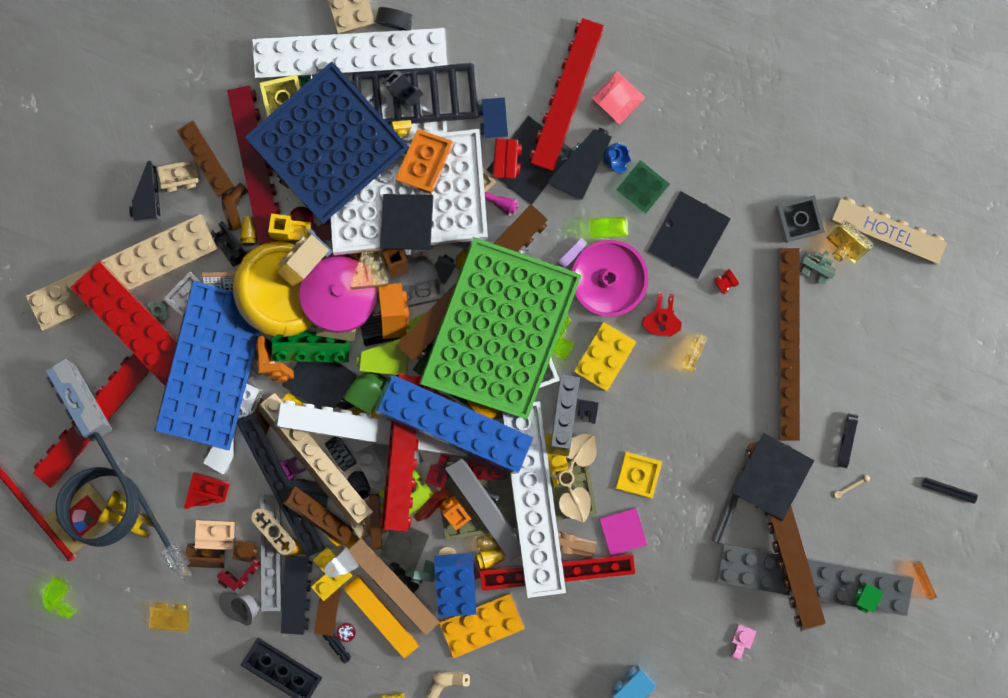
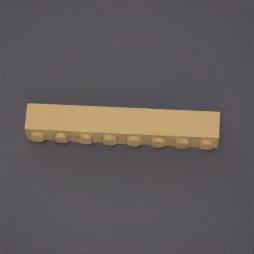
M274 393L259 405L258 411L351 525L356 528L373 511L308 432L274 427L278 404L283 403Z

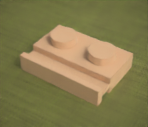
M196 520L194 548L234 550L235 522Z

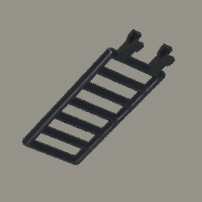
M473 63L355 72L352 75L353 81H350L361 93L360 80L372 79L374 109L383 117L379 78L389 77L394 71H399L404 76L410 75L411 84L419 88L418 75L429 74L433 115L421 116L419 100L417 104L413 105L414 116L402 117L401 104L393 97L394 118L384 119L389 125L392 122L411 120V124L476 119L479 117L475 66ZM457 71L468 72L470 112L459 111ZM448 72L452 113L440 114L437 73Z

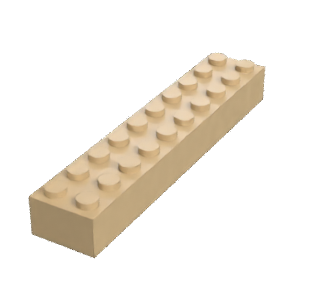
M200 214L101 261L132 291L214 253L219 248L211 235L204 216ZM93 265L26 295L42 331H47L91 310L70 287Z

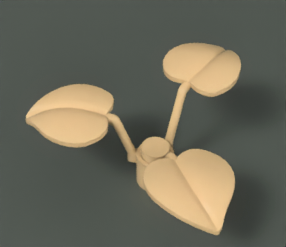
M580 434L573 437L569 456L567 457L572 459L569 469L561 470L558 475L550 474V478L558 479L560 484L568 487L569 492L564 493L560 497V510L567 517L580 522H585L590 513L591 499L589 493L582 487H577L572 491L571 484L574 482L572 471L575 462L582 467L594 462L597 448L595 435Z

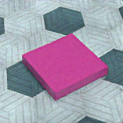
M637 508L599 518L610 556L647 545Z

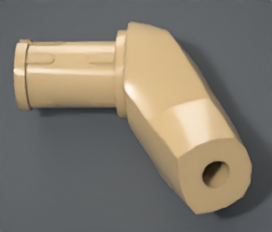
M457 672L437 673L432 677L433 683L425 697L438 698L443 688L449 686H469L470 676Z

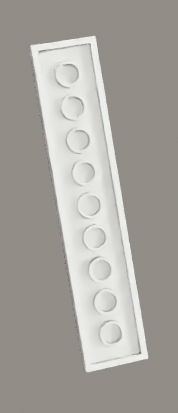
M445 28L252 39L255 78L288 77L296 74L297 76L316 75L331 61L342 73L447 65Z
M539 401L534 402L528 419L502 411L504 425L533 437L520 472L518 474L510 473L527 598L566 593Z

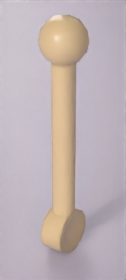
M864 475L863 479L848 486L847 488L841 491H835L834 496L836 498H841L842 494H844L845 492L853 489L854 487L862 484L863 482H869L870 476Z

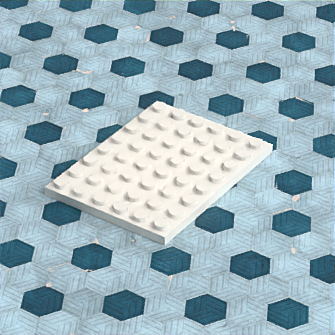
M479 129L436 133L434 135L452 140L454 145L432 193L434 195L431 245L472 241L473 236L487 240L488 230ZM407 136L401 139L410 147L414 136ZM407 151L331 217L334 255L382 250L380 249L383 194L429 195L426 192L396 182L395 179Z

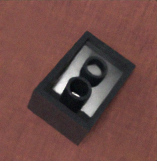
M147 161L134 194L132 206H129L130 217H133L136 222L161 220L157 166L153 161Z

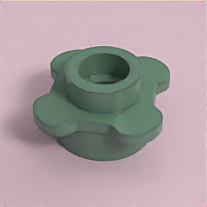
M150 302L148 304L150 312L157 319H167L166 302Z

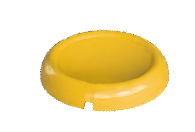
M269 242L254 248L242 259L233 278V296L243 318L255 329L272 336H277V334L282 335V337L297 335L313 325L305 316L301 307L299 297L301 282L293 287L276 272L279 269L277 264L284 256L290 253V249L295 245L289 242Z

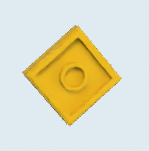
M625 452L615 489L653 498L662 461Z

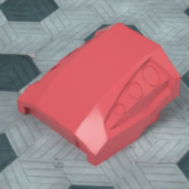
M618 72L591 98L618 125L645 99Z

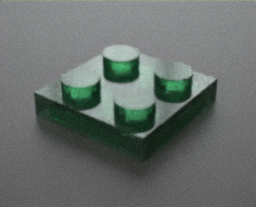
M640 160L616 191L646 214L670 183Z

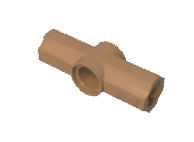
M566 532L558 533L560 552L567 554L575 553L593 558L596 541L580 538L577 535Z

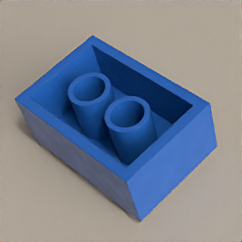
M473 553L435 555L434 568L438 617L477 615Z

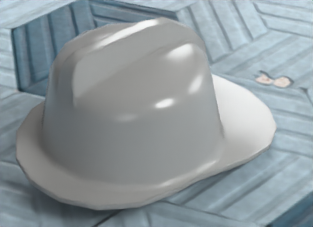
M225 592L219 597V605L223 613L230 619L246 626L252 624L253 618L261 609V605L256 603L253 597L248 594L237 596Z

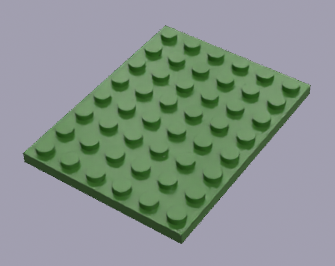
M473 236L419 383L528 419L582 275Z

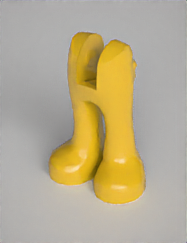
M114 490L106 505L125 513L126 503L121 500L120 494ZM105 506L97 522L102 525L108 522L118 525L123 516ZM139 511L137 521L130 532L148 539L151 533L140 526L142 522L152 527L154 526L147 514Z

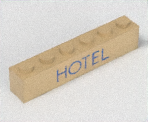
M850 198L838 199L830 221L935 265L939 264L947 242L943 241V237L936 234L932 236L925 234L926 230L915 226V229L908 227V223L900 219L896 222L890 219L891 216L884 212L879 214L872 212L873 208L862 204L860 207L854 204L855 201Z

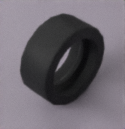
M379 7L375 22L393 29L410 31L414 16L401 10Z

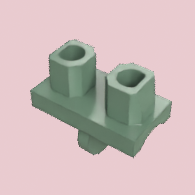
M825 251L823 255L816 252L814 257L805 253L800 272L809 276L812 270L815 269L819 272L816 277L817 282L825 285L830 278L833 279L836 269L831 267L833 260L827 258L829 252Z

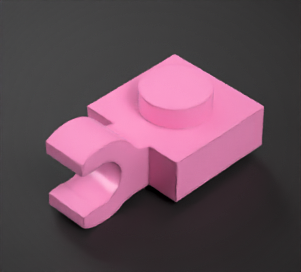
M738 624L731 641L736 644L732 657L741 659L744 647L751 648L757 631Z

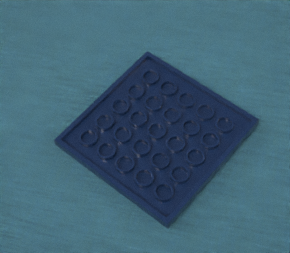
M332 61L245 137L249 144L322 225L410 148Z

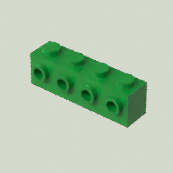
M302 332L287 337H282L280 334L272 336V361L349 362L350 341L316 336V332Z

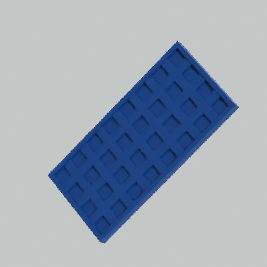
M192 281L154 431L230 451L260 332L243 318L236 306L232 291Z

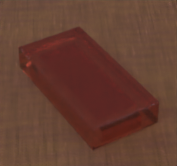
M446 489L435 492L413 517L417 522L428 519L443 501L448 498L450 493Z

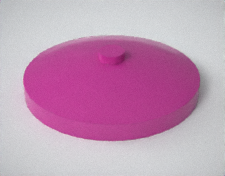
M602 240L591 244L580 253L572 271L582 275L575 292L576 298L587 310L597 315L613 317L625 314L640 303L647 290L648 270L644 259L635 248L622 241Z
M329 257L319 261L302 280L299 291L300 303L305 316L316 327L332 333L349 332L362 326L373 314L377 303V286L371 272L360 262L348 257Z

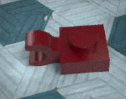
M441 454L437 466H430L425 483L444 489L449 476L445 469L450 458L449 456Z

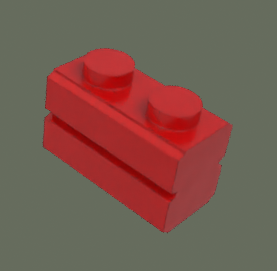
M495 138L493 178L516 179V175H520L521 164H517V156H521L522 145L518 144V140Z

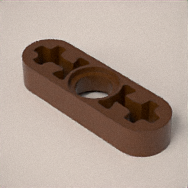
M379 493L369 495V507L373 511L370 515L372 550L382 549Z

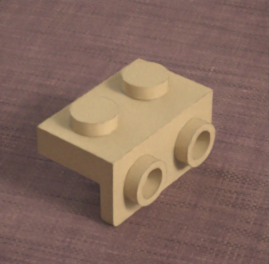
M195 160L157 167L161 183L160 189L166 190V193L177 191V187L184 186L185 189L194 188L197 183H200Z

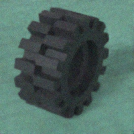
M333 437L325 443L332 458L343 472L357 464L341 438Z

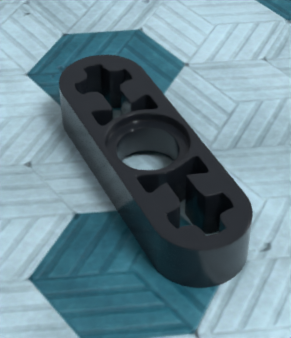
M848 412L837 467L847 469L858 423V414Z

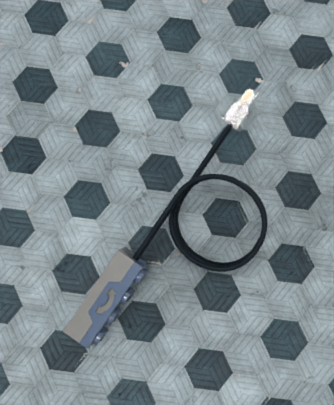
M64 359L46 370L48 374L46 379L52 388H56L58 392L56 397L60 403H64L67 407L65 412L70 420L73 419L76 426L74 428L80 437L83 436L84 439L89 438L92 442L96 440L113 468L93 467L83 470L72 476L62 486L56 499L55 509L57 519L63 530L73 539L90 546L103 547L114 544L124 538L134 527L139 515L140 502L166 547L160 554L168 568L175 571L181 580L186 581L193 575L187 566L190 564V561L182 547L178 548L175 543L170 544L141 491L130 478L123 475L102 439L103 435L113 429L76 365ZM103 476L118 477L126 494V509L121 521L113 530L101 537L93 539L81 537L73 527L70 519L69 510L74 495L84 484L95 478Z

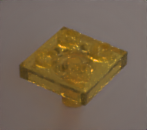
M846 220L841 222L826 237L837 247L832 256L840 262L847 256L855 263L874 246L867 236L862 235L855 229L852 223Z

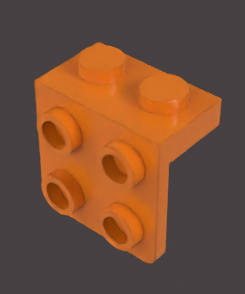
M258 336L256 350L259 354V360H257V370L259 373L271 381L279 383L287 382L288 379L294 378L293 370L281 362L275 363V361H272V342L264 336Z

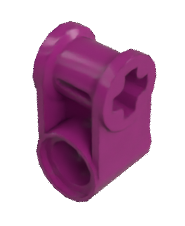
M296 456L280 462L288 479H292L306 471L305 467L299 468L297 466L298 459Z

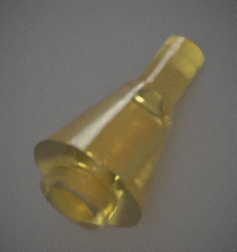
M481 534V537L477 538V548H480V552L501 548L494 537Z

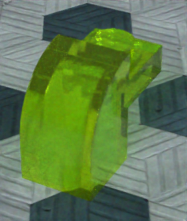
M627 217L589 219L590 238L628 237Z
M568 317L564 321L553 354L563 360H566L575 345L562 337L571 322V319Z
M58 575L45 588L43 603L49 612L57 608V613L60 616L70 619L76 614L77 610L63 600V598L71 590L72 586Z

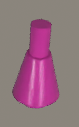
M488 192L485 193V200L494 203L507 216L516 213L519 206L517 199L495 196Z

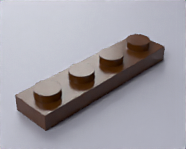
M296 486L292 487L283 503L340 545H346L354 529Z

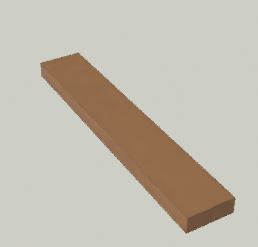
M362 538L349 549L357 563L425 635L440 623Z

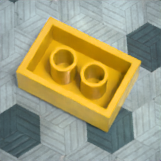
M603 322L574 369V372L608 391L635 346L636 341Z

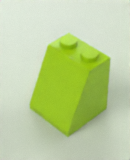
M398 339L362 351L361 355L357 356V367H360V371L407 375L409 357L396 345L401 340Z

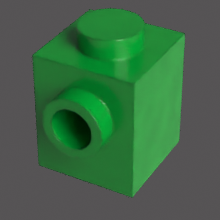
M864 582L861 589L858 588L853 598L856 599L854 603L858 605V610L866 614L869 611L874 613L884 592Z

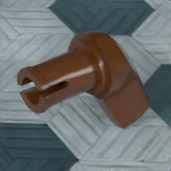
M240 182L229 194H223L221 198L226 222L229 229L233 231L242 227L236 202L248 192V189Z

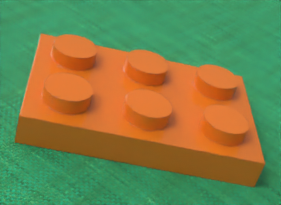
M417 129L395 179L396 182L432 195L454 145L453 141Z

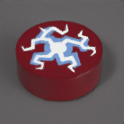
M342 623L337 628V637L342 642H350L354 639L356 629L351 623Z

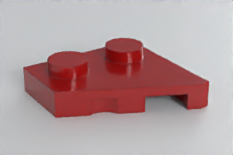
M194 472L184 509L225 502L231 482Z

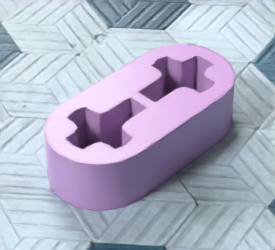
M581 238L556 264L566 268L586 248L588 243Z

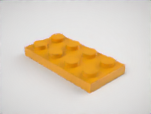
M510 593L477 606V615L453 616L439 623L453 658L524 630Z

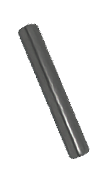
M742 471L737 473L712 537V541L715 543H722L740 498L731 492Z

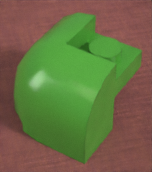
M365 372L358 375L349 387L344 399L370 414L388 378L374 372Z

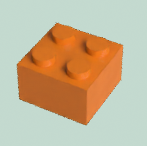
M401 283L378 285L383 339L404 337L406 329H409L406 290L402 291Z

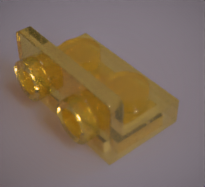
M156 602L155 605L150 607V629L189 632L191 608H186L184 604H175V607H168L167 603Z

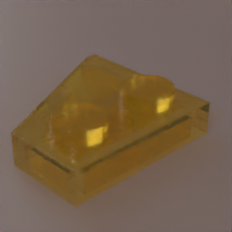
M362 250L350 289L388 286L382 250Z
M699 334L698 337L694 336L690 345L693 348L690 355L687 354L683 361V365H686L685 370L694 373L695 365L701 356L707 340L706 336Z

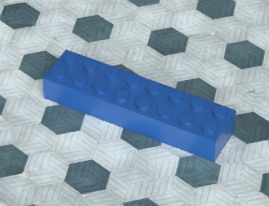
M394 375L388 377L374 410V413L512 474L520 472L533 437Z

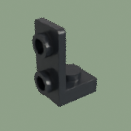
M446 254L443 257L439 255L429 276L445 285L456 267L453 264L455 260Z

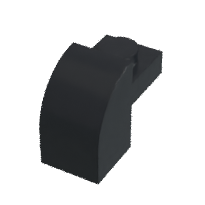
M394 71L382 82L389 93L406 109L417 104L423 95L422 91L413 86L404 74L399 71Z

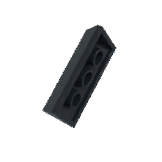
M258 637L240 664L243 668L292 698H311L323 678Z

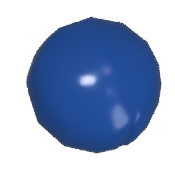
M618 142L610 145L604 153L603 160L606 167L619 174L628 170L626 165L631 162L628 147Z

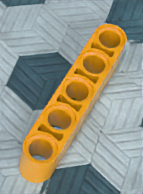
M359 575L344 587L346 593L403 658H407L419 647L417 641Z

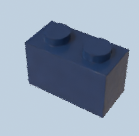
M505 97L482 99V104H478L479 116H483L484 123H480L481 135H485V139L508 137Z

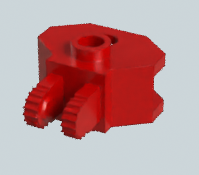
M658 292L656 307H654L653 312L643 317L642 326L650 334L671 337L681 331L682 322L674 315V310H672L674 294H670L668 297V309L661 308L663 295ZM660 324L664 325L663 331H660L658 328Z

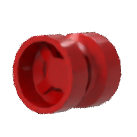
M730 269L726 270L722 277L717 276L713 279L723 295L729 292V288L739 285L737 278Z

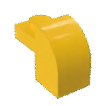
M271 214L269 236L278 241L298 242L301 236L306 238L310 236L308 229H311V223L293 221L291 216Z

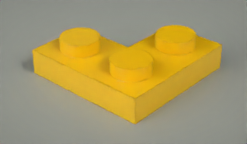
M326 547L313 558V561L325 573V565L336 556ZM348 572L340 576L329 577L325 573L311 585V588L325 601L353 575Z

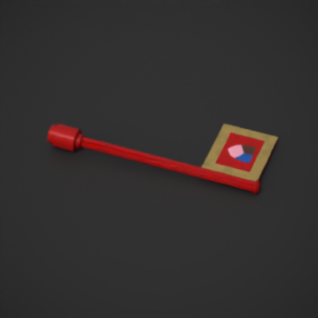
M0 466V479L67 558L66 561H72L75 558V553L85 544L73 539L63 530L57 519L56 509L46 518H43ZM89 482L76 492L69 510L73 527L85 539H93L112 523L108 522L102 525L97 522L104 507L108 506Z

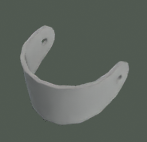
M340 545L330 549L336 557L325 565L324 571L329 577H336L355 570L359 567V564L346 545Z

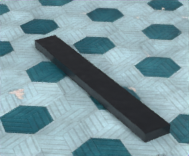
M254 412L237 420V426L306 557L324 550L325 547L314 526L283 503L293 486Z

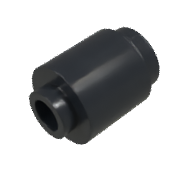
M352 472L348 476L347 481L364 500L370 495L368 480L364 472Z

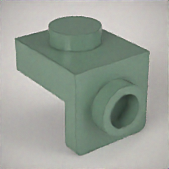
M426 560L423 571L406 568L405 576L410 577L411 581L422 584L423 580L433 582L435 577L434 562Z

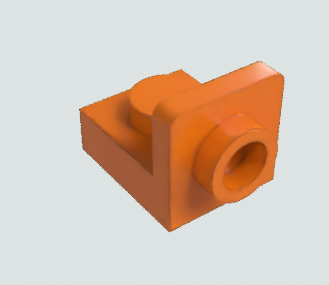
M455 496L444 500L442 505L439 506V509L455 530L471 520Z

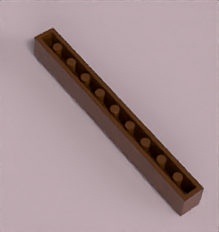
M530 204L494 244L519 252L523 246L527 248L534 241L532 236L536 232L540 234L548 226L546 224L548 219ZM455 284L396 344L413 361L416 358L420 360L427 353L424 349L429 344L433 346Z
M800 248L778 249V440L800 441Z
M759 441L749 443L745 454L748 461ZM790 506L783 521L762 510L763 515L768 518V532L773 535V550L775 553H778L780 559L777 562L780 572L783 571L785 579H783L785 590H789V605L796 614L794 616L796 627H799L800 631H805L826 624L792 506Z

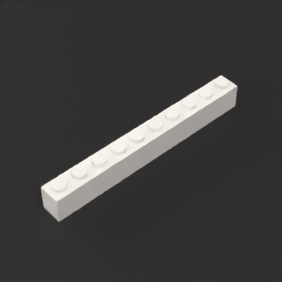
M284 400L283 403L278 404L274 427L389 446L391 421L383 416H378V419L371 418V414L360 413L359 416L352 415V411L341 410L340 413L333 412V408L322 407L321 410L314 409L312 404L303 403V406H296L294 401ZM417 432L416 439L419 440V451L462 458L467 455L460 450Z

